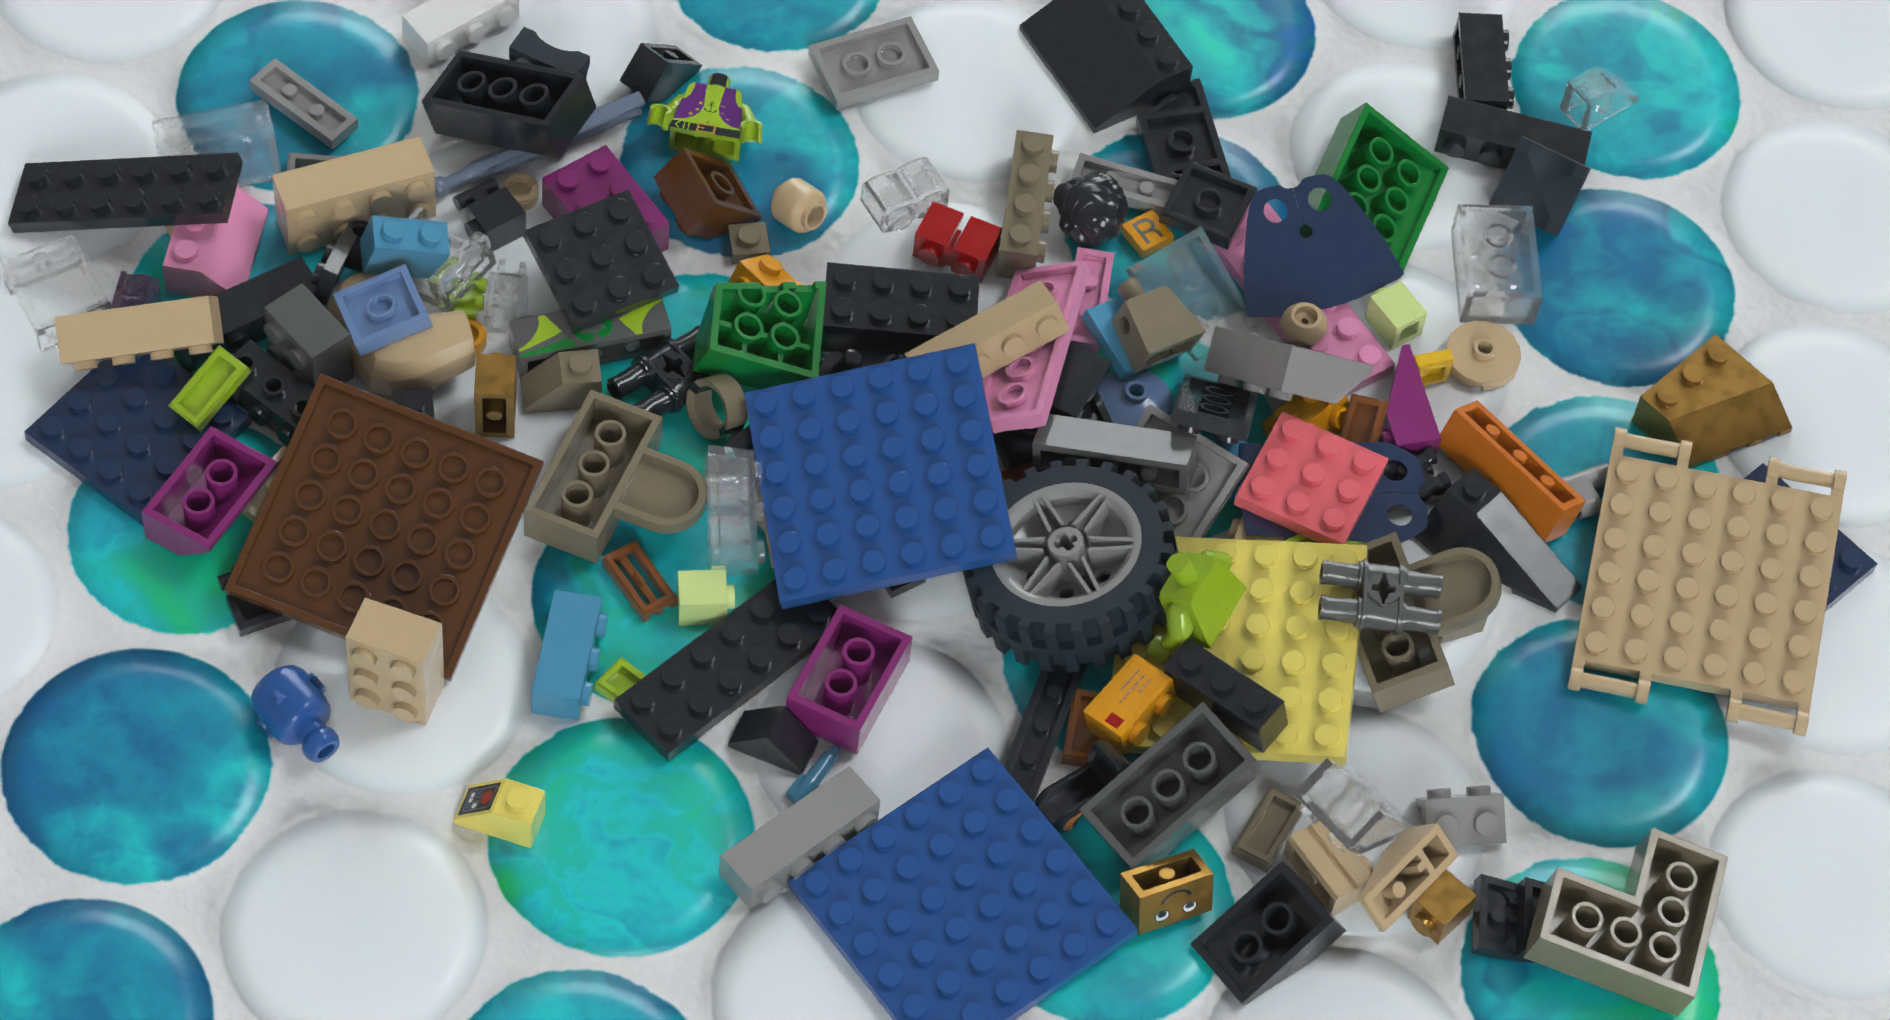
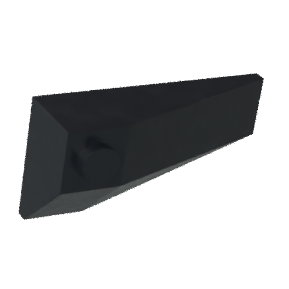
M1473 467L1445 491L1428 514L1427 528L1414 537L1434 555L1460 547L1472 548L1484 553L1495 564L1501 584L1510 587L1513 594L1555 613L1581 591L1582 585L1507 497Z

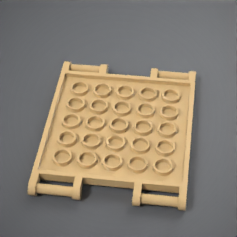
M1616 427L1567 689L1579 691L1580 688L1634 698V703L1646 705L1651 681L1729 696L1725 721L1738 723L1740 719L1793 730L1795 735L1806 736L1848 472L1836 469L1832 473L1781 463L1782 459L1769 457L1764 483L1688 468L1693 442L1681 440L1680 443L1644 437L1629 434L1627 429ZM1625 448L1677 458L1676 466L1623 456V450ZM1778 478L1828 487L1831 488L1830 495L1779 486L1777 482ZM1584 668L1634 677L1638 678V683L1585 673L1583 670ZM1742 699L1795 709L1796 714L1742 704Z

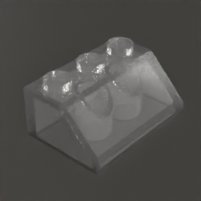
M264 99L151 121L158 156L238 152L243 161L237 184L238 187L273 181L272 175L281 173L269 105Z
M708 446L704 457L707 491L708 570H726V575L756 574L758 564H765L764 540H757L756 525L763 524L764 521L763 501H756L755 485L762 484V462L754 461L753 450Z

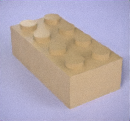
M420 136L272 175L276 221L289 255L301 252L309 253L317 248L327 246L328 243L335 244L341 232L345 231L348 223L352 220H365L369 222L372 215L420 220L436 217L435 171Z

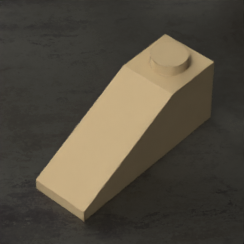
M1439 824L1407 827L1382 852L1358 898L1380 932H1385L1459 856Z

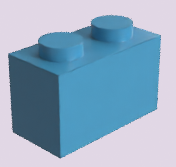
M372 215L360 239L363 273L382 274L406 264L411 277L438 279L450 256L447 222Z

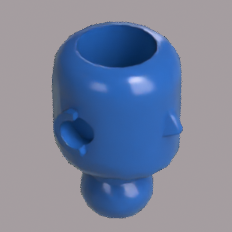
M286 665L270 671L256 684L251 695V706L259 717L257 720L258 724L267 732V737L270 739L274 737L279 743L284 745L302 744V752L305 757L317 763L331 757L339 748L338 734L331 727L325 726L331 712L330 704L323 694L327 689L315 674L311 672L308 675L301 667Z

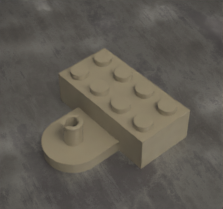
M590 390L524 509V536L597 564L621 519L647 530L663 534L681 532L693 526L701 518L705 510L706 484L701 474L693 466L658 452L662 443V416Z
M1396 532L1362 544L1368 546L1369 563L1390 566L1403 564L1409 571L1443 575V587L1439 599L1405 595L1403 600L1407 606L1441 609L1442 622L1438 635L1403 630V633L1394 635L1392 631L1370 628L1360 630L1358 657L1380 713L1455 685L1438 638L1482 621L1498 605L1502 592L1501 579L1495 564L1484 553L1472 548H1453L1408 564Z

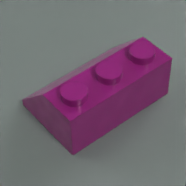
M211 426L143 509L142 518L145 537L177 555L209 553L278 467V462Z

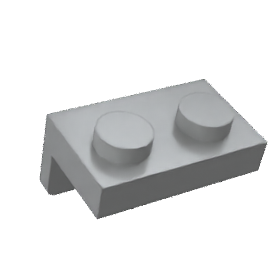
M1488 785L1466 787V794L1451 795V788L1426 790L1427 797L1416 798V806L1421 807L1422 825L1438 823L1453 847L1507 843L1504 794L1491 792V787Z

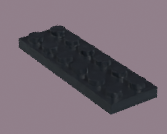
M235 152L25 163L8 225L13 233L228 223L243 161L239 153Z
M775 579L614 699L613 708L669 761L811 653L818 644L837 608L829 600L782 609Z

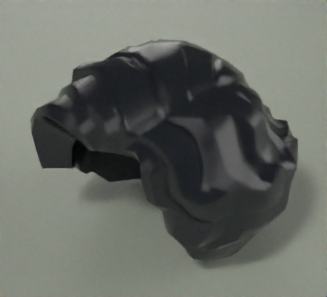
M1091 171L1085 176L1075 177L1066 183L1059 184L1054 190L1053 202L1060 214L1059 227L1071 241L1077 242L1083 247L1091 248L1099 247L1119 235V231L1125 223V216L1129 207L1123 188L1119 186L1118 181L1112 176L1100 171Z

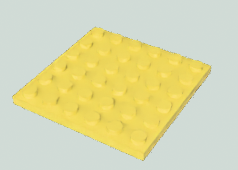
M1175 536L1178 552L1200 554L1204 550H1213L1228 553L1233 560L1229 570L1247 588L1212 648H1203L1285 702L1288 725L1264 753L1235 734L1233 735L1256 760L1346 765L1360 630L1353 627L1352 623L1319 620L1318 604L1321 594L1356 599L1357 592L1354 591V588L1319 584V574L1323 559L1358 564V561L1363 559L1368 560V546ZM1167 623L1164 627L1155 624L1152 628L1154 637L1158 633L1164 635L1167 632ZM1152 640L1146 645L1140 641L1132 645L1133 654L1123 660L1119 654H1116L1112 678L1134 654L1139 655L1164 672L1163 666L1165 664L1146 654ZM1176 651L1171 652L1166 663L1176 653ZM1176 696L1172 710L1165 717H1159L1150 727L1149 734L1144 742L1139 746H1133L1128 753L1143 754L1195 708Z

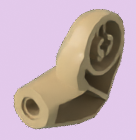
M363 272L353 274L339 282L333 293L379 274ZM332 293L328 303V311L349 332ZM460 310L428 314L433 327L363 356H359L351 337L352 367L357 370L370 392L391 398L392 391L419 388H432L434 390L475 366L474 340L465 312Z

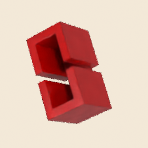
M932 201L915 233L912 256L919 258L929 265H936L944 268L945 264L951 266L950 271L955 274L980 276V283H982L999 251L1002 228L971 216L962 232L958 227L964 217V213Z

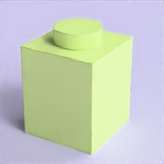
M1401 281L1374 291L1369 297L1365 314L1367 322L1391 350L1421 335L1427 317L1426 310Z
M726 570L678 571L677 604L679 626L715 625L727 616V609H735L734 585H727Z

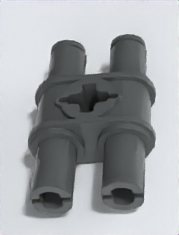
M1323 559L1320 567L1319 584L1354 588V591L1357 592V597L1352 599L1321 594L1318 604L1319 620L1352 623L1353 627L1357 628V630H1362L1363 628L1392 631L1394 635L1403 633V630L1438 635L1442 622V610L1407 606L1403 600L1405 595L1439 599L1443 587L1442 574L1409 571L1403 564H1398V566L1369 563L1367 559L1358 561V564Z

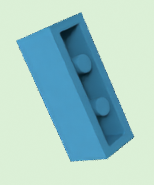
M554 589L531 691V713L579 721L582 706H590L593 683L588 682L590 671H598L601 648L596 647L597 637L605 638L608 624V614L602 613V597Z

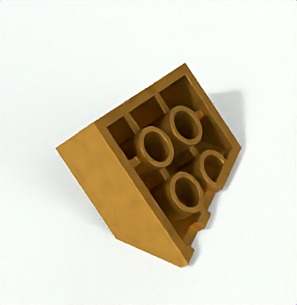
M1716 334L1640 396L1631 420L1633 424L1650 438L1680 443L1681 440L1693 442L1688 466L1690 469L1727 456L1729 451L1744 445L1751 447L1759 444L1763 438L1778 433L1781 436L1789 433L1793 428L1773 382Z

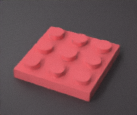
M1282 411L1235 497L1234 505L1318 543L1346 544L1386 469L1389 458Z

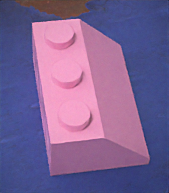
M237 186L228 223L175 225L162 265L166 292L191 297L213 296L249 280L268 217V208Z

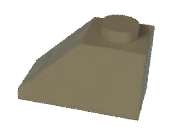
M598 349L558 352L520 377L524 414L580 409L590 390L602 393Z

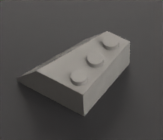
M1215 326L1204 371L1219 374L1217 382L1240 387L1241 381H1244L1243 389L1265 394L1266 389L1270 388L1268 396L1291 401L1294 394L1336 404L1372 374L1374 366Z

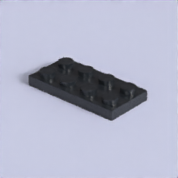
M1184 374L1170 422L1178 424L1177 428L1187 433L1199 434L1203 430L1216 434L1215 438L1222 442L1238 444L1239 440L1247 442L1259 393Z

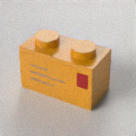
M1134 654L1084 709L1083 712L1088 730L1102 740L1111 741L1119 752L1126 755L1133 746H1139L1144 742L1149 734L1150 727L1159 717H1165L1172 710L1176 701L1173 679L1139 655Z

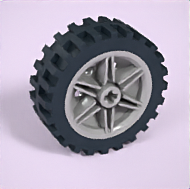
M1077 459L1076 466H1063L1062 460L1050 462L1051 469L1037 472L1034 466L1024 470L1025 478L1016 483L1011 478L1003 482L1018 559L962 571L973 611L979 621L980 628L986 638L993 637L995 647L1000 652L1006 654L1012 649L1016 662L1027 666L1031 659L1039 662L1040 670L1052 672L1054 665H1066L1068 673L1080 672L1081 664L1094 662L1095 669L1107 666L1106 658L1119 654L1123 660L1133 654L1132 645L1138 641L1146 645L1154 638L1152 628L1155 624L1164 627L1167 623L1166 613L1160 602L1159 594L1171 574L1167 569V561L1172 555L1179 553L1168 509L1164 501L1158 502L1156 490L1149 483L1140 488L1137 474L1130 470H1126L1123 475L1117 474L1115 464L1103 462L1101 467L1097 468L1090 466L1089 459ZM1104 575H1110L1109 579L1103 582Z

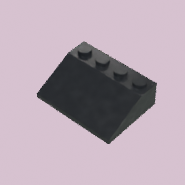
M1052 0L1019 26L1023 36L1093 133L1132 118L1150 106H1157L1163 98L1171 93L1176 96L1189 87L1193 70L1192 64L1144 0Z

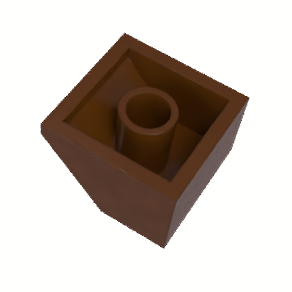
M682 148L653 177L661 190L659 192L660 197L671 207L677 218L676 225L688 236L693 235L710 240L727 234L728 225L755 223L762 218L728 161Z

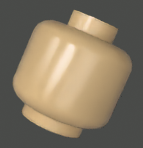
M791 178L774 190L771 201V213L777 221L792 231L807 233L818 228L825 220L827 214L826 198L823 192L803 179Z

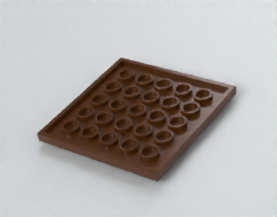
M320 374L224 588L225 593L345 640L364 598L442 623L444 679L452 681L544 466V461Z

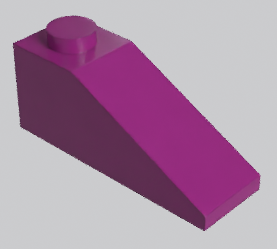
M1410 344L1402 345L1388 399L1389 405L1378 442L1394 444L1412 455H1418L1426 447L1432 446L1437 455L1441 436Z

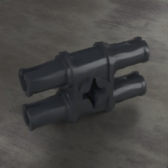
M700 325L675 340L664 339L661 341L660 346L645 355L634 357L630 367L607 380V389L610 395L617 400H622L627 395L644 386L653 394L633 406L659 416L667 412H680L683 406L686 405L687 392L690 385L698 379L709 376L693 371V361L690 359V357L694 356L695 341Z

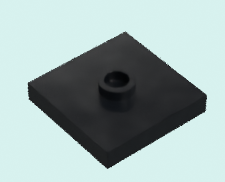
M1188 161L1160 213L1159 223L1228 250L1258 188Z

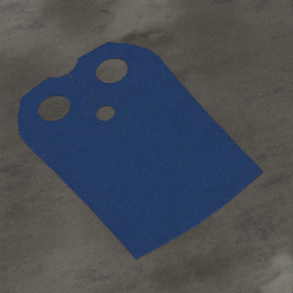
M1387 442L1355 443L1389 458L1388 461L1394 460L1403 463L1407 469V475L1402 480L1393 481L1382 474L1348 541L1370 542L1396 532L1400 543L1417 536L1427 528L1428 521L1427 504L1419 496V488L1421 484L1425 483L1420 459L1408 451ZM1239 444L1238 457L1247 462L1249 468L1238 483V491L1264 444ZM1393 505H1403L1411 511L1412 520L1406 525H1396L1388 519L1387 511ZM1241 508L1247 536L1293 537L1298 534Z

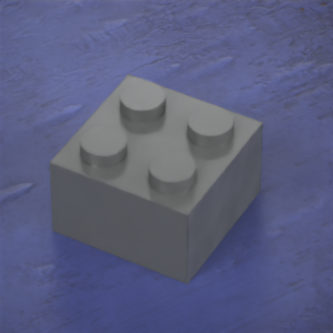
M303 283L264 307L266 322L264 331L267 335L268 347H266L267 353L313 388L320 374L343 383L353 378L350 333Z

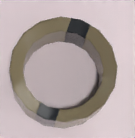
M717 373L698 379L690 385L687 392L686 406L688 416L700 435L707 439H719L731 435L739 428H744L748 418L745 394L733 377L726 373ZM713 389L720 395L724 404L725 422L721 421L713 408Z

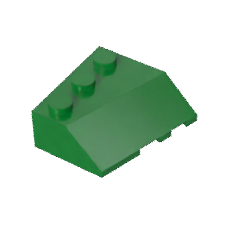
M814 281L812 285H796V282H782L779 286H762L759 282L716 283L713 286L696 336L693 371L709 376L717 373H726L739 384L756 389L819 377L827 281Z

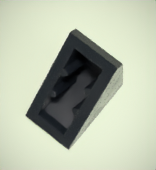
M775 706L744 711L728 742V747L797 775H803L818 746L819 740L784 706Z

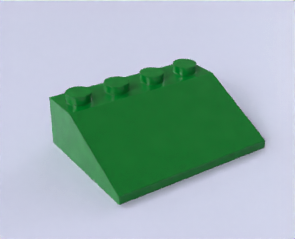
M1364 103L1340 119L1315 175H1329L1348 191L1381 234L1404 272L1449 167L1368 103ZM1315 188L1309 193L1308 202L1314 210L1324 211L1331 206L1332 198L1326 189ZM1303 225L1300 227L1299 233L1302 237L1309 238L1312 235V229L1308 225Z

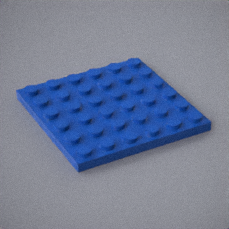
M975 343L744 393L779 602L782 609L1018 559Z
M988 747L839 846L828 856L826 855L815 862L812 868L796 880L794 878L788 880L790 890L893 1020H1015L1137 936V927Z

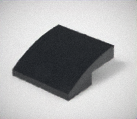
M1069 345L1050 413L1080 418L1108 375L1112 361Z
M1480 874L1474 880L1473 892L1477 897L1473 905L1472 953L1502 960L1536 963L1523 957L1541 888L1546 882L1525 877L1517 884Z

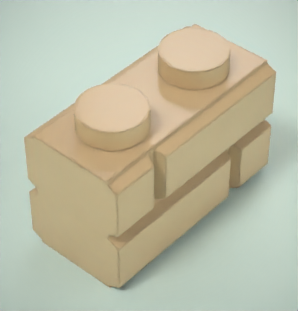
M1327 816L1319 818L1307 828L1304 827L1287 838L1283 855L1306 885L1333 916L1347 909L1351 904L1354 905L1359 902L1358 898L1374 869L1365 856L1361 855L1358 857L1351 848L1350 838L1346 830L1339 824L1334 826Z

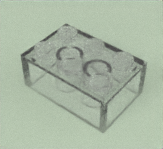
M1458 204L1451 227V240L1459 322L1489 321L1497 324H1535L1543 297L1533 206Z

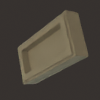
M1270 787L1233 847L1232 855L1268 873L1286 844L1287 838L1292 834L1303 816L1307 805Z

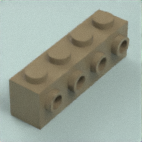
M1022 130L1016 131L996 277L1013 279L1015 270L1036 267V263L1044 264L1047 241L1040 240V233H1048L1051 211L1044 210V203H1052L1055 181L1048 180L1049 172L1056 173L1059 151L1052 150L1054 135Z

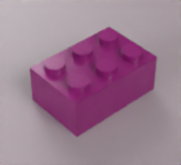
M606 145L542 178V205L553 219L629 189L661 252L668 250L669 221Z
M839 605L786 697L785 708L813 735L858 754L910 661L913 637L843 605Z

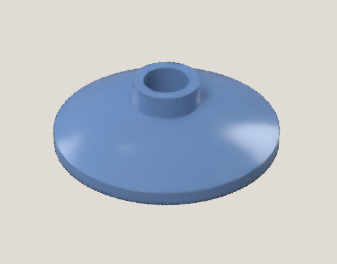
M1143 370L1121 380L1116 372H1113L1104 379L1098 389L1113 423L1135 426L1149 403L1166 414L1171 415L1173 407L1171 391L1161 378L1149 371ZM1131 393H1137L1141 396H1134Z

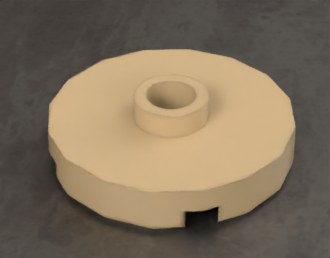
M1471 321L1460 325L1451 333L1445 349L1451 350L1454 357L1451 375L1463 385L1471 388L1475 385L1483 387L1482 390H1494L1505 386L1515 377L1521 361L1520 346L1514 335L1503 326L1489 321Z

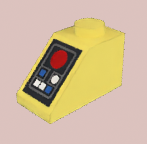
M507 778L469 785L453 819V824L532 848L546 815V791Z

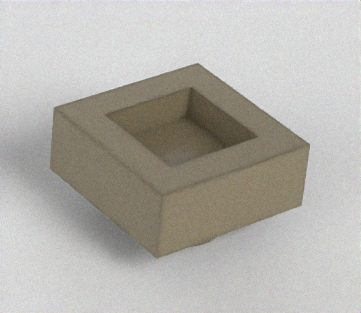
M766 222L728 225L727 234L732 264H738L741 260L770 255Z

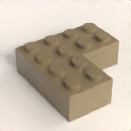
M1651 828L1635 848L1624 892L1558 867L1541 888L1523 958L1678 1017L1696 996L1728 857Z

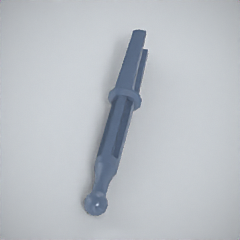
M638 91L597 107L569 147L642 115L640 107L645 105V101L641 93ZM501 148L471 161L464 169L447 177H435V197L443 198L451 189L467 183L485 181L540 158L543 155Z

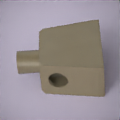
M1136 277L1127 279L1118 286L1117 290L1125 302L1112 318V324L1135 373L1191 351L1206 332L1204 327L1169 287L1161 286L1145 292Z

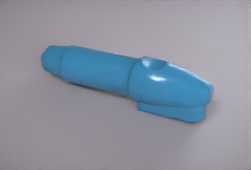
M832 745L827 751L822 753L807 774H800L787 791L786 798L795 804L818 788L821 781L837 762L841 753L839 746Z

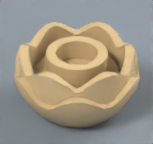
M1299 302L1293 304L1284 311L1280 319L1284 336L1300 347L1315 345L1328 332L1326 315L1318 306L1312 303Z

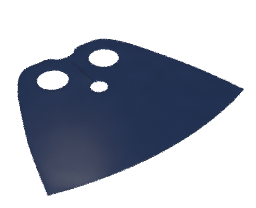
M1317 174L1305 177L1296 187L1288 189L1275 185L1263 188L1253 196L1247 217L1244 255L1246 316H1282L1288 307L1299 302L1312 303L1321 310L1331 308L1370 294L1404 275L1399 263L1373 223L1348 191L1331 176ZM1324 188L1330 193L1332 202L1328 209L1317 211L1310 206L1308 196L1313 189ZM1272 199L1281 200L1287 207V216L1279 223L1269 221L1264 215V206ZM1308 225L1311 227L1312 235L1309 238H1304L1300 235L1299 229L1301 226Z

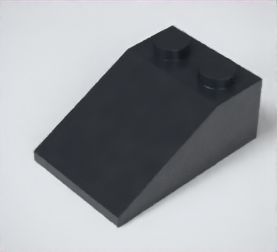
M1281 861L1190 944L1242 1005H1246L1316 959L1347 930L1296 872Z

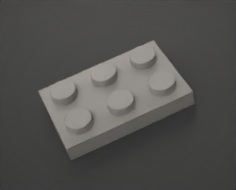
M911 16L809 45L808 55L836 110L939 79V69Z

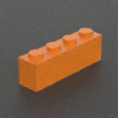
M1478 400L1456 408L1440 433L1441 442L1439 447L1446 453L1447 457L1457 463L1465 472H1468L1473 467L1497 487L1545 543L1567 533L1586 500Z

